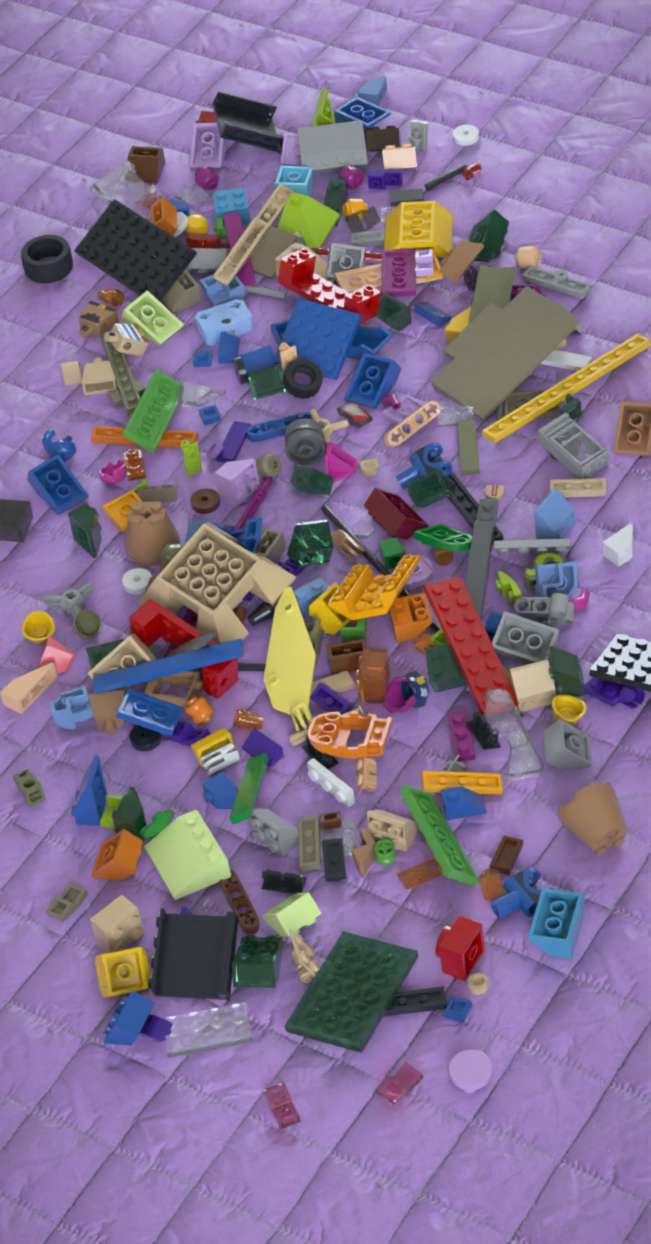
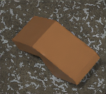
M367 827L360 829L363 846L352 849L353 862L361 877L366 875L376 855L374 850L375 841Z

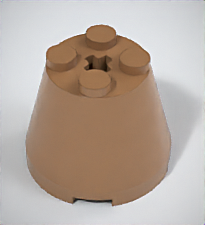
M136 502L128 514L124 543L126 554L139 565H160L161 550L168 544H180L179 534L161 502Z
M598 781L574 793L575 797L567 805L562 804L557 812V817L561 823L595 852L597 856L603 854L608 847L612 845L617 847L625 841L623 837L628 829L615 791L609 782L602 784Z

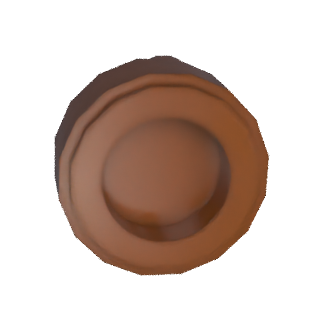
M437 549L434 553L436 563L441 566L449 565L453 561V552Z

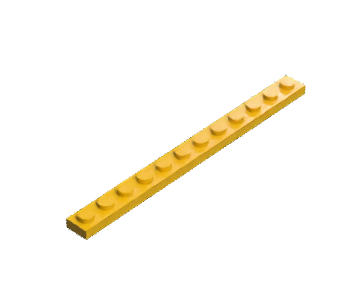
M640 334L634 335L482 430L483 437L497 443L650 347V340Z

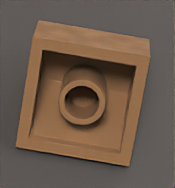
M461 241L458 245L454 244L449 251L451 255L449 257L446 256L441 262L442 268L439 272L456 284L470 268L484 248V245L468 241Z

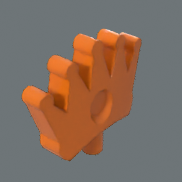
M423 633L420 639L415 638L414 641L417 642L415 649L426 655V651L431 652V648H435V643L433 644L430 640L433 635Z

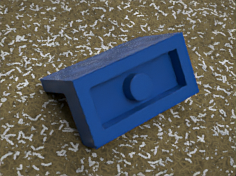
M271 345L240 355L247 375L277 365L273 361L275 356Z

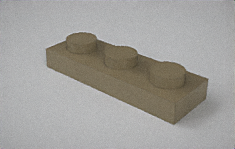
M319 816L298 818L300 870L304 872L322 869Z

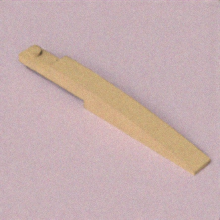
M281 183L277 186L261 211L254 217L213 276L214 279L227 286L230 284L255 251L269 226H273L291 193L294 192L293 190Z

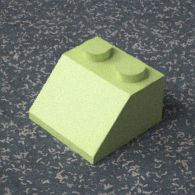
M305 892L291 895L264 913L262 918L281 937H290L289 929L297 935L301 932V927L304 925L310 926L317 921L316 917L322 913L310 893Z

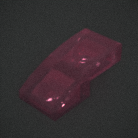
M405 1062L393 1077L389 1075L375 1092L394 1105L405 1097L424 1076Z
M284 1082L263 1090L279 1129L301 1122Z

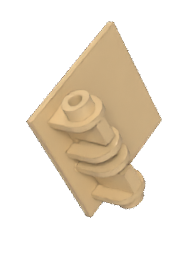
M289 929L288 931L294 946L292 956L297 966L300 980L307 984L316 977L321 981L319 974L321 969L314 959L315 951L310 944H306L300 934L296 935Z

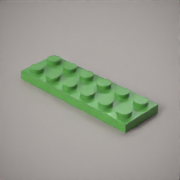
M156 369L122 435L143 449L153 453L186 387Z
M404 784L400 789L403 801L408 805L411 816L418 823V829L424 834L427 845L434 853L435 860L443 869L442 873L448 879L458 880L463 884L475 886L480 880L433 795Z

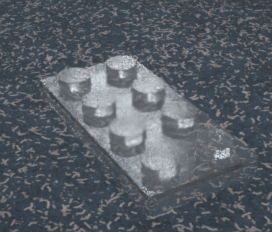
M246 1002L163 1018L173 1024L170 1029L172 1032L167 1040H165L168 1058L253 1042Z

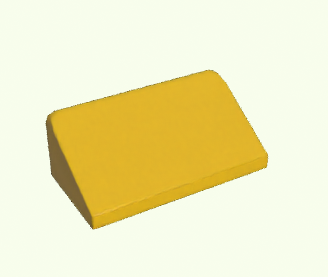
M222 728L192 744L191 749L199 764L203 767L205 763H201V757L229 743L234 745L230 732Z

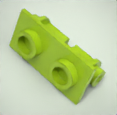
M183 440L180 448L183 452L184 468L186 469L187 477H190L202 469L197 441L191 444L188 440Z

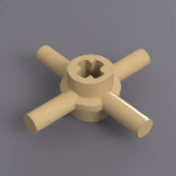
M316 409L310 411L312 419L323 428L326 448L327 443L331 442L330 436L333 431L349 426L347 420L330 424L327 419L319 417Z

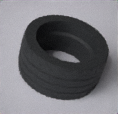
M38 236L28 241L21 250L23 269L26 276L33 282L46 284L59 281L68 276L73 268L70 246L67 240L61 236ZM45 257H57L50 261H38Z

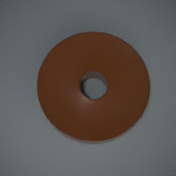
M200 489L194 492L190 498L192 509L200 514L212 513L220 506L219 494L213 489Z

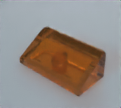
M434 858L397 873V876L407 890L443 875V869Z

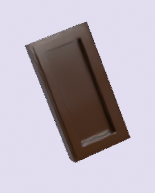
M504 835L489 866L490 871L510 875L523 847V840Z

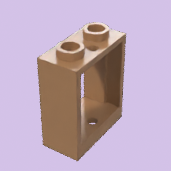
M185 671L150 680L144 694L184 707L183 713H186L185 708L188 706L186 702L193 696H198V693L203 689V681L200 679L199 672ZM163 684L190 687L186 698L160 694Z

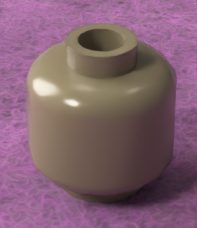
M271 453L259 456L256 459L257 473L262 478L277 476L281 471V460L278 456Z

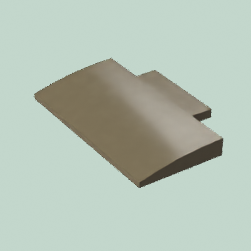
M526 286L504 309L490 302L443 350L444 354L453 360L431 381V384L436 392L482 421H485L580 323L558 305Z

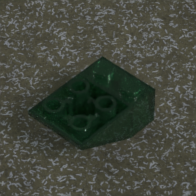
M247 935L242 937L232 962L233 987L276 988L280 972L283 937L275 935L266 937Z

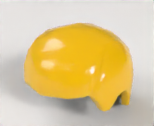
M200 214L188 216V225L184 232H187L189 237H200L208 232L209 225L204 216Z

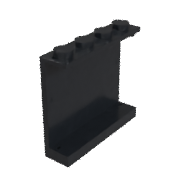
M220 91L217 92L212 105L221 138L278 152V149L283 146L284 136L276 133L273 122L277 106Z
M164 908L160 909V915L156 917L158 934L154 936L153 941L156 951L155 956L151 958L153 976L149 977L148 983L149 989H151L154 996L230 1000L239 922L236 912H227V916L169 914L166 913Z

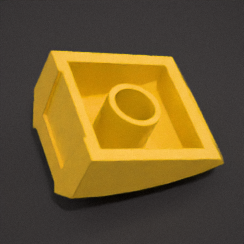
M336 582L309 605V615L314 619L318 617L321 620V627L324 633L332 635L336 634L341 630V627H344L351 620L333 610L327 604L339 588Z
M143 947L95 956L94 964L96 966L99 990L103 997L131 993L132 990L136 992L149 989L148 983L151 972L148 955Z

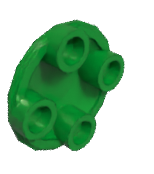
M169 809L165 813L159 811L152 817L153 822L150 825L144 826L139 832L143 839L147 840L156 837L172 822L175 812Z

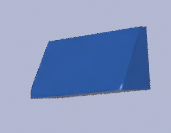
M221 332L218 348L220 364L233 363V358L238 356L240 338L226 332Z

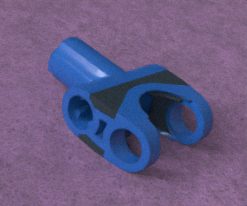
M430 443L411 454L409 460L412 467L396 476L403 490L418 481H421L424 487H431L451 473L453 467L449 461L444 460L434 463L443 452V448L439 443ZM448 466L447 469L441 470L443 467Z
M529 868L509 877L504 882L503 888L507 894L491 902V908L497 918H502L519 908L527 917L534 916L541 890L532 888L541 877L538 869Z

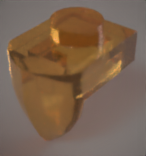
M485 869L479 875L478 880L484 900L505 894L501 877L497 870Z

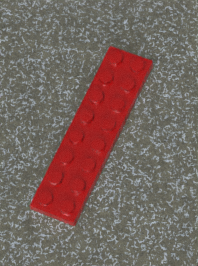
M461 577L425 584L424 591L480 713L488 715L518 707L519 702H517L514 690Z

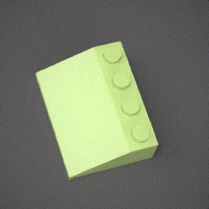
M197 809L177 817L144 846L174 900L218 883L220 879L225 880L231 877L228 859Z

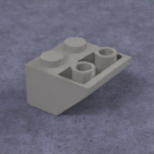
M253 808L250 822L256 841L262 842L273 853H278L282 857L299 844L298 829L269 809Z

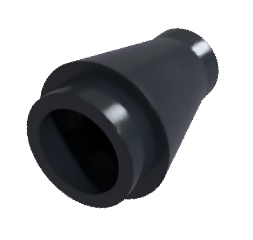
M263 602L247 619L252 626L272 619L275 609L271 604Z

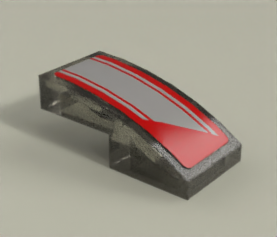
M353 401L337 408L338 414L348 418L349 424L354 427L360 428L373 421L372 416Z

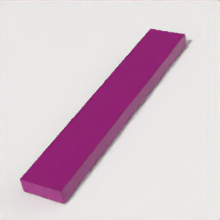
M239 212L223 215L231 250L244 233ZM250 257L237 273V277L244 286L256 284Z

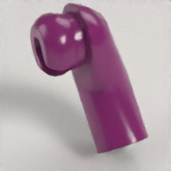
M395 394L386 395L382 398V404L385 408L389 405L393 410H398L401 406Z

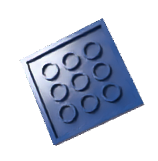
M298 298L281 343H287L290 347L295 345L298 359H307L314 362L322 370L323 377L337 380L362 316L357 313ZM278 348L273 361L281 365L280 351Z

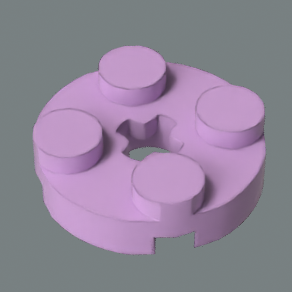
M421 556L422 559H420L414 570L417 572H413L410 580L405 585L407 589L413 590L432 581L433 565L428 558Z

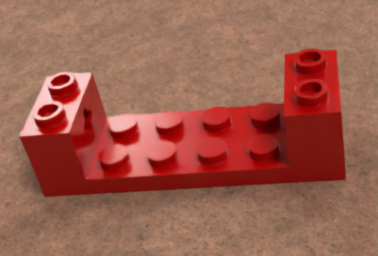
M303 248L281 258L278 275L279 284L311 302L360 314L362 318L359 325L377 316L381 292L373 286L366 285L352 293L337 287L332 282L314 273L316 255L308 249Z
M149 599L129 617L131 634L135 633L147 648L160 637L177 648L187 641L204 635L152 599ZM212 640L207 647L217 645V643ZM237 658L202 667L203 690L207 695L213 696L218 700L238 682Z

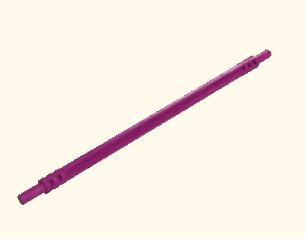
M266 477L262 485L257 488L234 530L245 528L246 520L254 517L267 495V489L273 480L272 477ZM188 609L182 620L192 625L198 614ZM171 643L164 653V658L176 648Z

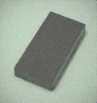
M423 189L390 192L391 207L398 206L401 202L424 201Z

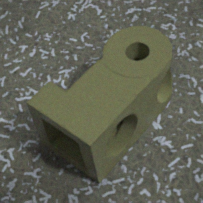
M28 769L13 776L18 790L25 798L29 807L46 800L41 784Z

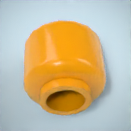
M348 199L343 204V215L348 220H363L365 215L368 214V205L365 204L363 199Z

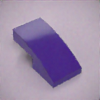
M178 722L172 737L166 736L174 742L191 747L192 744L211 735L208 729L194 728L191 723Z

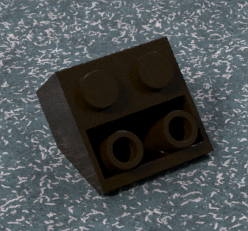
M386 126V129L370 127V130H366L368 152L382 151L388 145H395V148L401 147L400 130L396 126Z

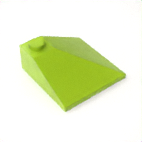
M292 192L285 203L277 229L296 235L299 238L296 243L309 247L312 251L319 252L339 219L340 214L307 195Z

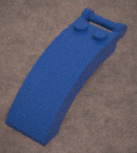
M381 325L376 328L358 326L346 357L361 359L364 352L376 355L394 334Z

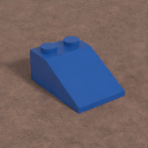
M359 97L334 110L336 123L362 120L363 130L369 129L391 115V111Z
M364 352L344 400L376 409L382 402V398L396 384L402 369L395 360Z
M59 454L28 471L27 480L30 485L58 515L89 497Z
M98 755L94 756L81 781L80 788L76 790V803L72 805L71 810L72 816L75 817L76 825L100 826L108 794Z

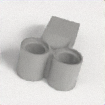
M554 593L551 597H521L515 602L514 608L521 617L532 621L554 618L558 624L571 625L575 604L569 602L567 595Z

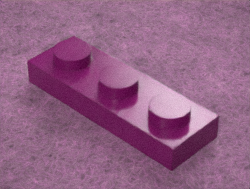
M467 710L447 713L455 758L459 755L458 762L476 759L471 731L465 724L469 721Z

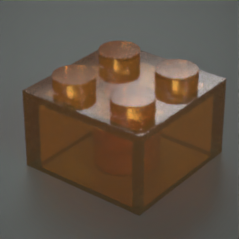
M364 648L363 654L359 656L358 660L360 670H356V682H359L358 695H361L362 703L383 704L390 680L387 649Z

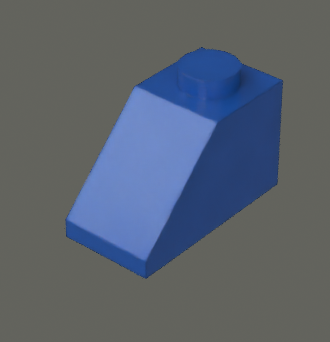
M223 772L202 783L204 790L202 795L207 803H211L216 809L233 808L239 789Z
M462 786L441 790L446 821L487 813L482 795Z

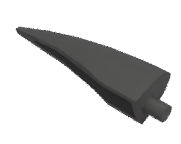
M211 632L187 641L173 649L167 657L206 648L217 634Z

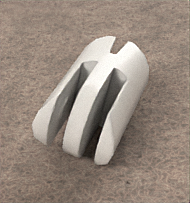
M232 743L200 758L201 763H205L203 766L205 770H208V775L240 760L238 751H233L235 746Z

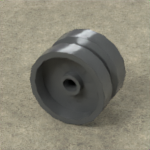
M306 418L298 419L286 427L284 432L286 455L290 461L300 465H309L318 462L324 456V432L318 422Z

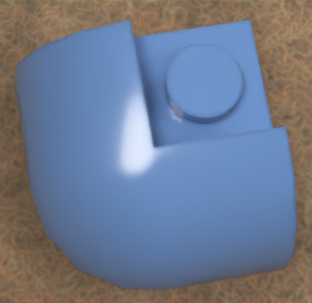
M214 274L200 280L208 303L214 307L235 299L242 300L245 295V286L237 276L233 278L228 286L214 279Z
M576 561L535 566L537 585H534L537 597H551L554 593H562L568 597L573 595L578 586Z
M85 686L60 693L58 699L50 701L53 718L62 728L76 729L75 722L87 721L89 718L94 717Z

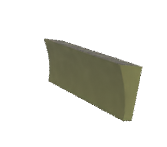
M480 265L468 325L490 302L501 309H504L509 304L516 266L497 268Z

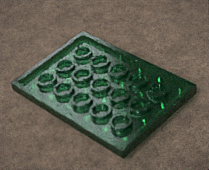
M343 931L285 1024L286 1032L362 1053L418 959V951Z

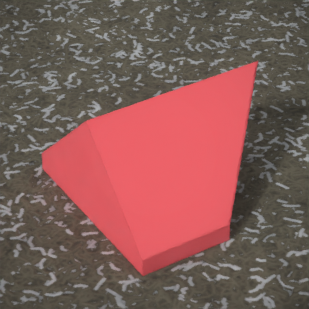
M49 636L41 653L37 669L49 663H54L56 673L68 672L75 654Z

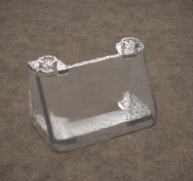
M128 161L120 163L91 186L90 190L107 207L116 199L147 220L150 218L151 205L164 197L159 193L160 189L153 184L149 186L135 174V166Z
M502 689L487 691L484 717L488 722L487 725H490L499 737H509L510 755L508 768L504 772L507 782L540 776L544 768L543 760L527 724L511 696Z

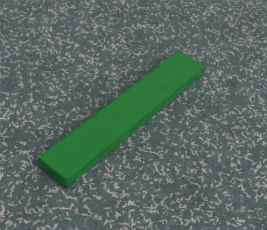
M266 753L248 759L229 818L232 824L251 818L269 760Z

